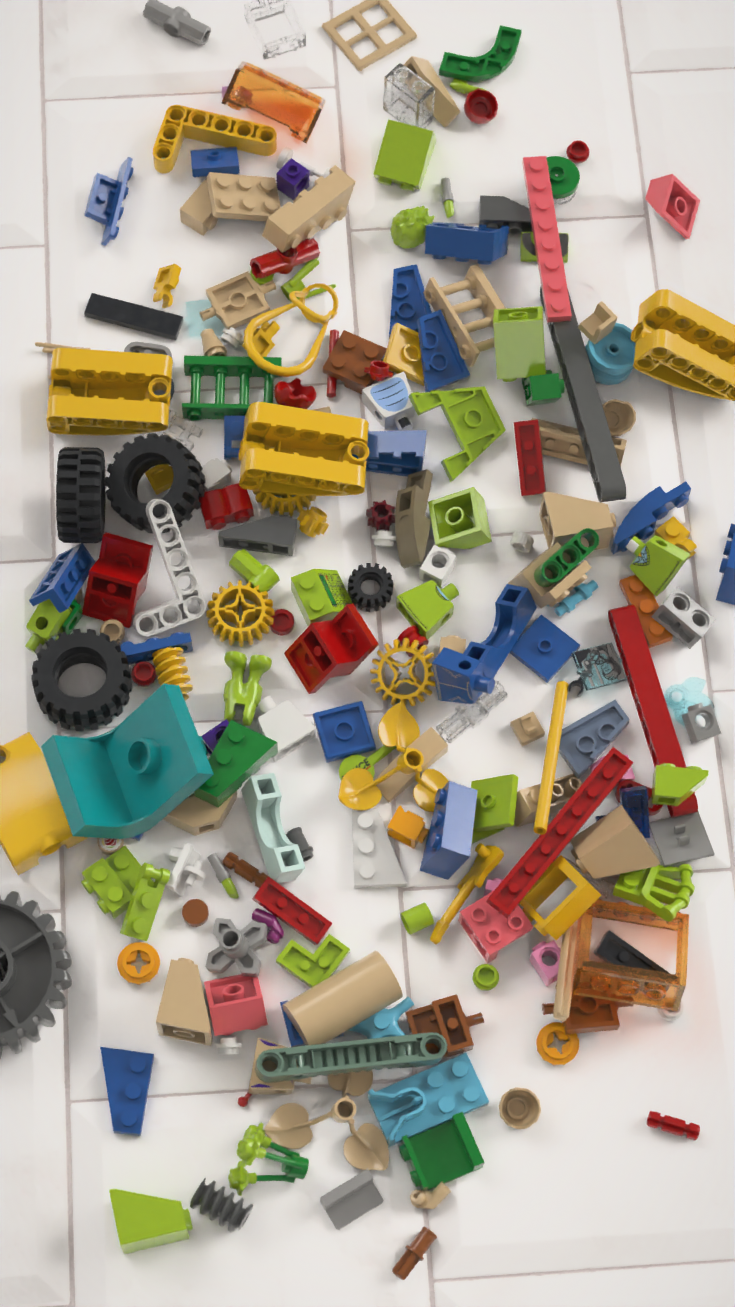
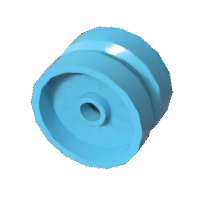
M615 323L612 332L595 345L588 339L585 349L594 379L600 384H620L627 380L634 369L635 342L631 340L632 329L626 325Z

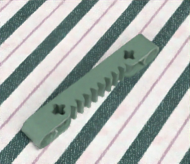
M430 1032L269 1049L259 1054L255 1065V1072L260 1080L271 1083L299 1080L318 1075L358 1073L364 1070L368 1072L373 1069L430 1066L438 1064L447 1051V1042L439 1033ZM429 1043L435 1044L439 1049V1053H428L425 1045ZM268 1060L273 1061L277 1069L267 1072L263 1069L262 1063Z

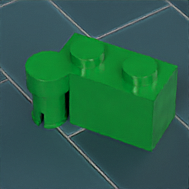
M551 369L546 370L544 375L522 378L526 406L555 403L562 398L561 394L565 393L564 380L559 379V373L552 374Z

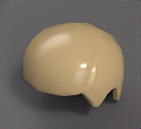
M612 399L602 404L611 436H621L632 429L636 422V412L628 401Z
M515 1087L509 1089V1091L502 1095L498 1105L501 1119L507 1126L515 1129L529 1128L538 1121L541 1113L540 1100L534 1092L526 1088Z

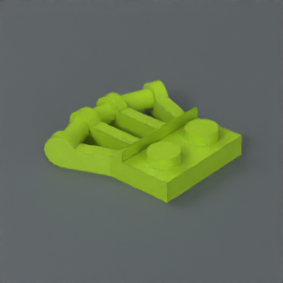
M659 864L656 867L621 873L612 895L645 906L663 920L670 922L676 918L677 913L681 909L688 907L690 903L689 897L694 893L695 886L692 884L691 879L693 876L692 866L682 864L678 867H664ZM672 879H681V882Z

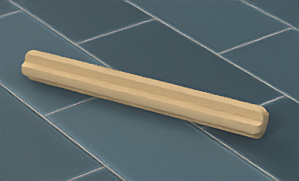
M581 917L562 936L553 1017L560 1021H566L570 1014Z

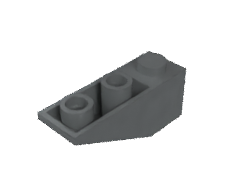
M480 195L479 224L487 225L486 228L491 229L509 226V234L511 235L533 232L528 207L505 196Z

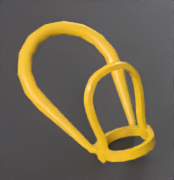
M315 283L307 288L305 287L302 291L290 292L289 298L292 303L264 312L249 322L244 330L243 344L248 356L259 368L273 375L290 377L301 375L312 367L317 359L329 320L334 319L338 313L339 299L332 287L324 283ZM313 288H323L332 296L333 308L325 316L317 314L305 306V297ZM297 306L308 320L314 323H321L323 326L304 362L293 367L274 365L257 352L253 343V334L260 325Z

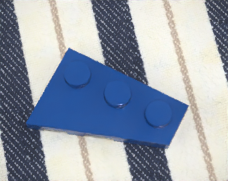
M417 264L394 269L389 338L395 323L418 332L417 320L419 317L432 313L423 293L425 289Z
M441 310L419 317L417 326L425 392L438 390L468 378L470 373L460 356L457 344Z
M100 1047L113 1132L141 1137L154 1054Z

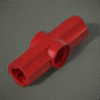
M307 238L301 241L295 248L291 247L285 252H281L277 248V250L251 259L252 274L255 278L260 279L275 273L289 274L294 266L318 258L320 250L314 238Z

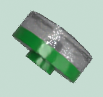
M561 156L547 157L554 205H563L575 197L580 181V173L577 166L569 159Z

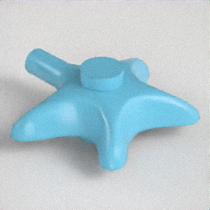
M406 997L395 1007L382 1009L350 1028L349 1031L363 1034L367 1039L406 1035L399 1028L398 1020L414 1003L409 997Z

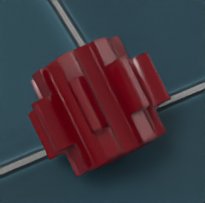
M386 500L379 503L378 501H373V507L366 509V516L369 517L367 525L376 528V532L380 530L389 531L390 525L395 523V515H393L395 513V506L386 504Z

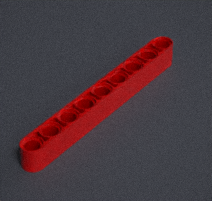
M632 604L608 610L610 627L654 767L670 763L676 767L686 768L636 607ZM695 792L678 806L667 805L672 818L698 812Z

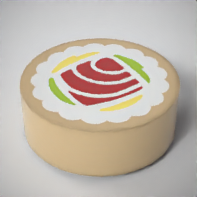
M97 838V844L102 853L112 855L124 846V839Z

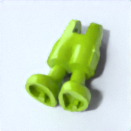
M228 651L225 653L224 661L231 669L232 679L227 681L224 687V720L227 719L228 722L230 720L234 721L236 706L245 707L242 725L251 726L263 691L259 681L261 676L271 668L272 659L264 655H252L249 662L248 682L242 683L247 666V656L241 652Z

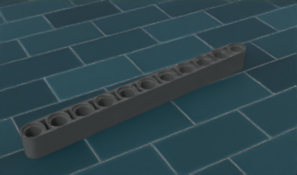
M540 286V300L545 314L542 288ZM569 295L572 314L571 321L548 322L547 325L598 501L601 503L626 499L625 480Z

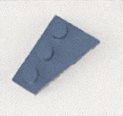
M616 699L562 729L559 753L578 779L629 724V717Z

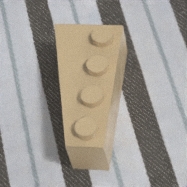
M334 165L329 169L330 175L326 178L320 176L315 180V186L310 191L302 190L293 201V204L289 201L269 216L262 236L281 252H285L291 247L295 248L301 241L312 238L318 231L327 229L330 224L337 220L340 221L346 216L347 206L356 181Z

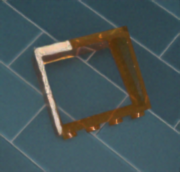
M598 898L580 919L572 994L678 1011L687 980L689 914L678 912L676 918L667 922L645 906H634L625 902L603 901ZM593 917L677 931L675 974L589 960Z

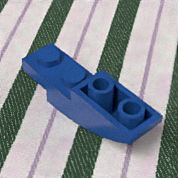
M685 481L666 493L661 486H658L644 496L629 511L618 528L611 547L612 554L614 555L619 551H627L626 546L634 536L642 540L649 538L654 533L657 520L664 518L671 509L675 507L677 509L681 508L689 501L692 489Z

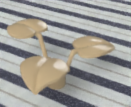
M364 1070L358 1073L350 1072L348 1074L327 1075L329 1086L334 1090L342 1091V1098L332 1106L330 1112L308 1121L309 1115L303 1106L297 1103H287L280 1106L273 1113L269 1122L264 1127L265 1134L272 1139V1142L287 1149H299L306 1146L313 1138L310 1126L332 1117L337 1123L349 1124L352 1136L345 1140L343 1152L345 1159L351 1166L360 1170L384 1171L388 1167L389 1149L384 1134L377 1126L370 1123H365L357 1131L355 1130V1120L353 1117L356 1114V1105L347 1096V1093L355 1097L361 1096L370 1089L373 1083L372 1070L368 1072Z

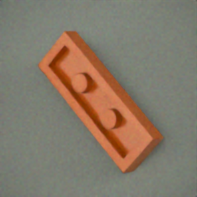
M636 575L621 579L619 581L620 588L628 605L633 604L636 607L648 647L652 648L672 641L673 635L652 618V615L659 608L654 594Z

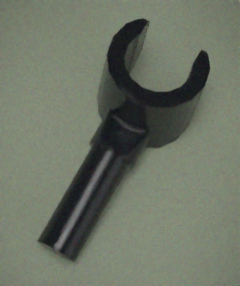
M582 673L578 680L572 681L569 684L568 692L570 693L572 687L578 686L581 690L577 697H581L584 692L583 684L588 673Z

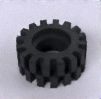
M366 563V567H363L361 564L358 566V570L354 569L352 571V576L350 575L348 579V595L350 599L352 598L354 606L358 604V609L362 610L363 607H366V612H370V608H374L376 612L379 611V606L384 608L386 607V602L389 603L391 601L393 579L391 580L392 575L390 572L387 573V569L384 566L382 569H379V564L375 563L374 567H371V563ZM366 580H374L380 585V590L376 594L368 595L361 590V585Z

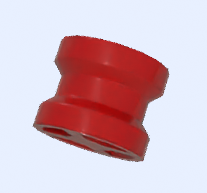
M416 625L408 627L397 638L401 646L404 638L409 639V646L412 645L414 640H418L419 645L417 649H420L423 645L427 646L429 640L425 636L420 635V629ZM406 652L409 657H412L414 655L410 652Z

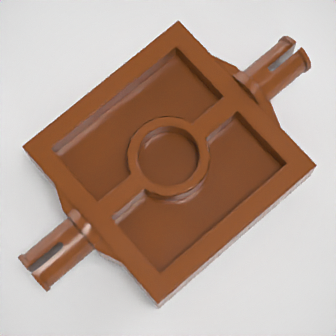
M609 977L573 980L570 1014L566 1021H563L565 1035L618 1030L620 1026L617 1014L618 1008L633 1007L632 995L616 997L611 988ZM542 1003V1014H553L554 1003Z

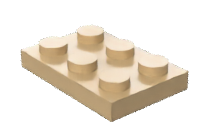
M209 172L206 177L213 218L267 221L269 216L281 208L276 180L273 177Z

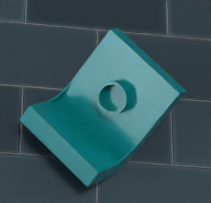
M161 685L123 722L107 733L89 738L52 735L41 746L72 835L76 837L125 839L140 835L156 826L214 775L206 756L208 754L202 736H199L179 685Z

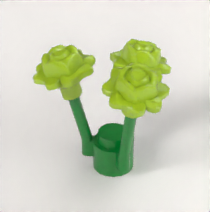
M262 1122L258 1126L250 1125L245 1131L243 1139L237 1144L238 1149L236 1153L241 1161L238 1162L236 1168L229 1170V1187L236 1189L238 1196H242V1191H244L247 1185L256 1184V1181H286L294 1183L295 1178L303 1180L308 1170V1158L301 1157L300 1153L290 1151L271 1142L272 1139L265 1136L264 1124ZM269 1147L286 1156L282 1157L266 1152V1149ZM256 1158H267L282 1163L281 1171L286 1174L256 1175V1173H248L244 1166H251Z

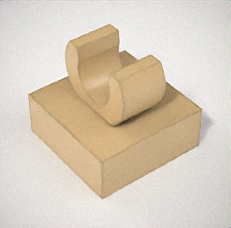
M533 711L510 722V727L522 747L545 736V731Z

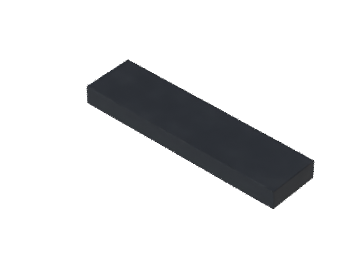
M91 293L84 311L85 317L175 341L178 338L184 321L183 316L96 293Z

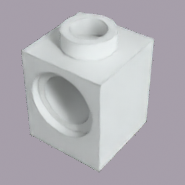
M434 545L420 567L419 579L424 582L433 580L442 589L455 567L456 555L448 548H440ZM441 563L444 567L436 568L433 564Z

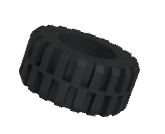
M156 433L147 434V438H144L142 435L135 437V442L132 444L126 442L122 445L124 449L120 453L116 452L114 454V463H109L107 472L110 475L105 477V486L109 488L106 490V496L111 501V507L121 518L140 531L145 530L147 533L153 534L146 515L148 503H141L139 501L137 489L141 477L147 470L157 465L167 464L173 468V483L168 493L161 499L169 503L178 528L182 527L181 522L185 519L189 521L193 517L192 511L194 509L198 510L201 505L198 501L199 497H204L205 489L201 486V484H205V475L201 472L203 468L200 462L181 442L172 439L168 435L162 434L159 437ZM162 504L154 506L152 511L154 517L158 518L164 514L165 508ZM170 528L164 529L162 533L170 532Z
M64 447L59 451L56 474V520L58 537L63 543H99L102 541L105 530L106 469L104 452L100 448Z
M73 629L72 634L67 635L64 631L58 634L59 639L54 640L51 638L46 642V650L43 648L37 653L38 661L35 660L32 665V686L43 714H47L49 720L54 724L59 721L61 728L69 730L73 726L76 731L84 732V727H90L92 731L99 729L98 724L104 723L105 726L110 724L113 715L119 717L123 712L122 705L126 706L130 699L129 693L132 692L131 672L125 652L121 651L120 645L115 640L110 642L108 635L101 633L98 636L96 635V630L87 629V633L81 632V629ZM77 664H93L105 672L106 680L98 691L89 696L73 697L65 694L58 687L61 675L68 668Z

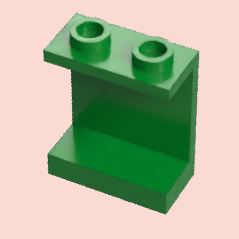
M463 1112L453 1115L451 1121L410 1138L407 1135L401 1138L402 1145L398 1147L403 1161H409L413 1171L409 1172L415 1188L420 1186L422 1191H429L436 1188L441 1182L446 1184L483 1168L485 1163Z

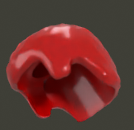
M295 378L289 383L279 381L274 387V397L278 405L308 409L317 397L314 387L303 386L299 378Z

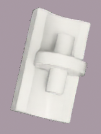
M185 843L184 847H172L169 854V860L176 865L173 871L170 870V878L165 887L169 888L179 897H183L187 887H192L195 880L203 881L206 876L200 870L203 864L200 861L201 854L193 849L194 846Z

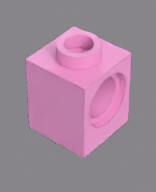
M554 940L549 943L542 941L532 948L533 952L530 955L529 961L547 987L557 981L561 950ZM550 956L555 960L556 964L552 966L545 965L542 958Z

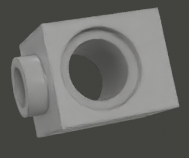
M701 702L687 707L688 712L681 715L691 744L722 734L711 704L703 707ZM697 715L704 718V728H699L696 725L695 719Z

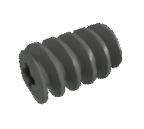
M205 1177L191 1199L190 1208L196 1209L200 1205L199 1213L201 1215H205L210 1211L209 1220L214 1221L219 1217L218 1225L220 1227L229 1222L228 1231L230 1233L234 1232L237 1228L240 1231L251 1214L254 1204L251 1203L248 1207L243 1208L244 1198L239 1199L236 1203L233 1202L234 1192L225 1197V1186L216 1191L214 1190L216 1181L213 1180L210 1184L206 1185Z

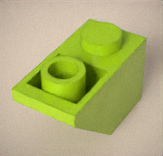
M664 763L660 766L656 765L653 773L651 804L678 806L705 784L709 770H702L699 766L680 768L670 763Z

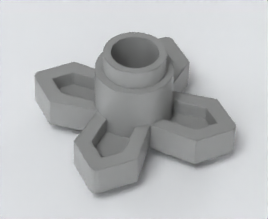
M216 918L212 933L219 940L220 946L208 953L205 965L209 972L224 973L230 966L236 963L243 976L258 977L262 962L252 950L266 942L267 925L260 922H250L242 930H239L231 919Z

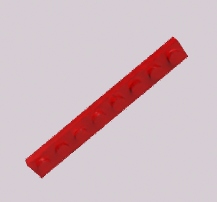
M612 747L547 826V832L535 840L488 897L486 902L504 917L508 918L624 777L634 762Z

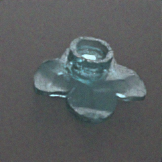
M690 677L681 685L674 684L666 689L664 693L666 704L673 709L674 718L681 725L685 726L681 715L688 712L687 707L702 702L703 707L711 704L714 709L711 699L702 693L706 680L699 677ZM679 693L682 699L679 702H675L672 699V694Z

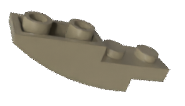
M428 469L408 475L406 488L397 492L395 533L401 567L404 569L424 562L431 520L425 516L433 473Z

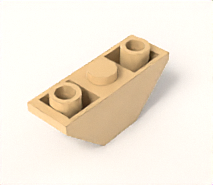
M237 791L219 807L195 797V793H193L162 820L194 836L220 829L238 798Z

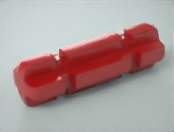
M655 1111L649 1112L646 1121L648 1127L655 1129L660 1127L662 1131L681 1137L686 1135V1138L694 1141L698 1139L700 1133V1126L691 1122L686 1124L685 1120L668 1115L663 1117L660 1116L661 1113Z

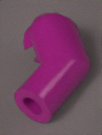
M256 908L252 913V920L265 923L269 930L267 941L277 944L284 936V931L277 917Z

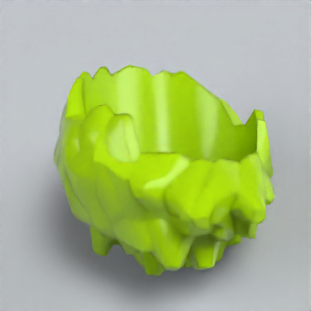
M423 205L412 209L407 208L401 210L393 217L390 232L394 244L399 245L403 249H409L425 242L426 225L433 223L435 218L434 215L429 216L428 208H425Z

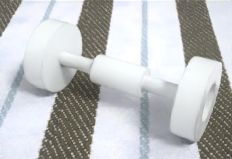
M287 146L283 148L276 164L278 169H281L293 158L294 150ZM302 161L299 163L310 171V176L315 175L326 178L330 175L329 169L332 168L328 167L324 174H322L309 164Z

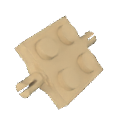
M249 271L206 289V296L211 303V307L200 311L199 315L202 321L217 316L226 329L229 330L231 327L235 329L250 322L258 315L270 311L264 294L276 290V285L273 280L259 285L253 280Z

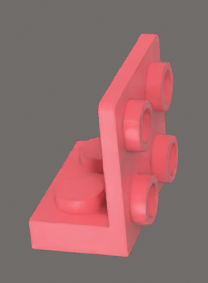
M493 891L461 910L458 918L459 923L487 964L496 959L499 950L533 929V925L519 905L508 918L490 906L486 901Z

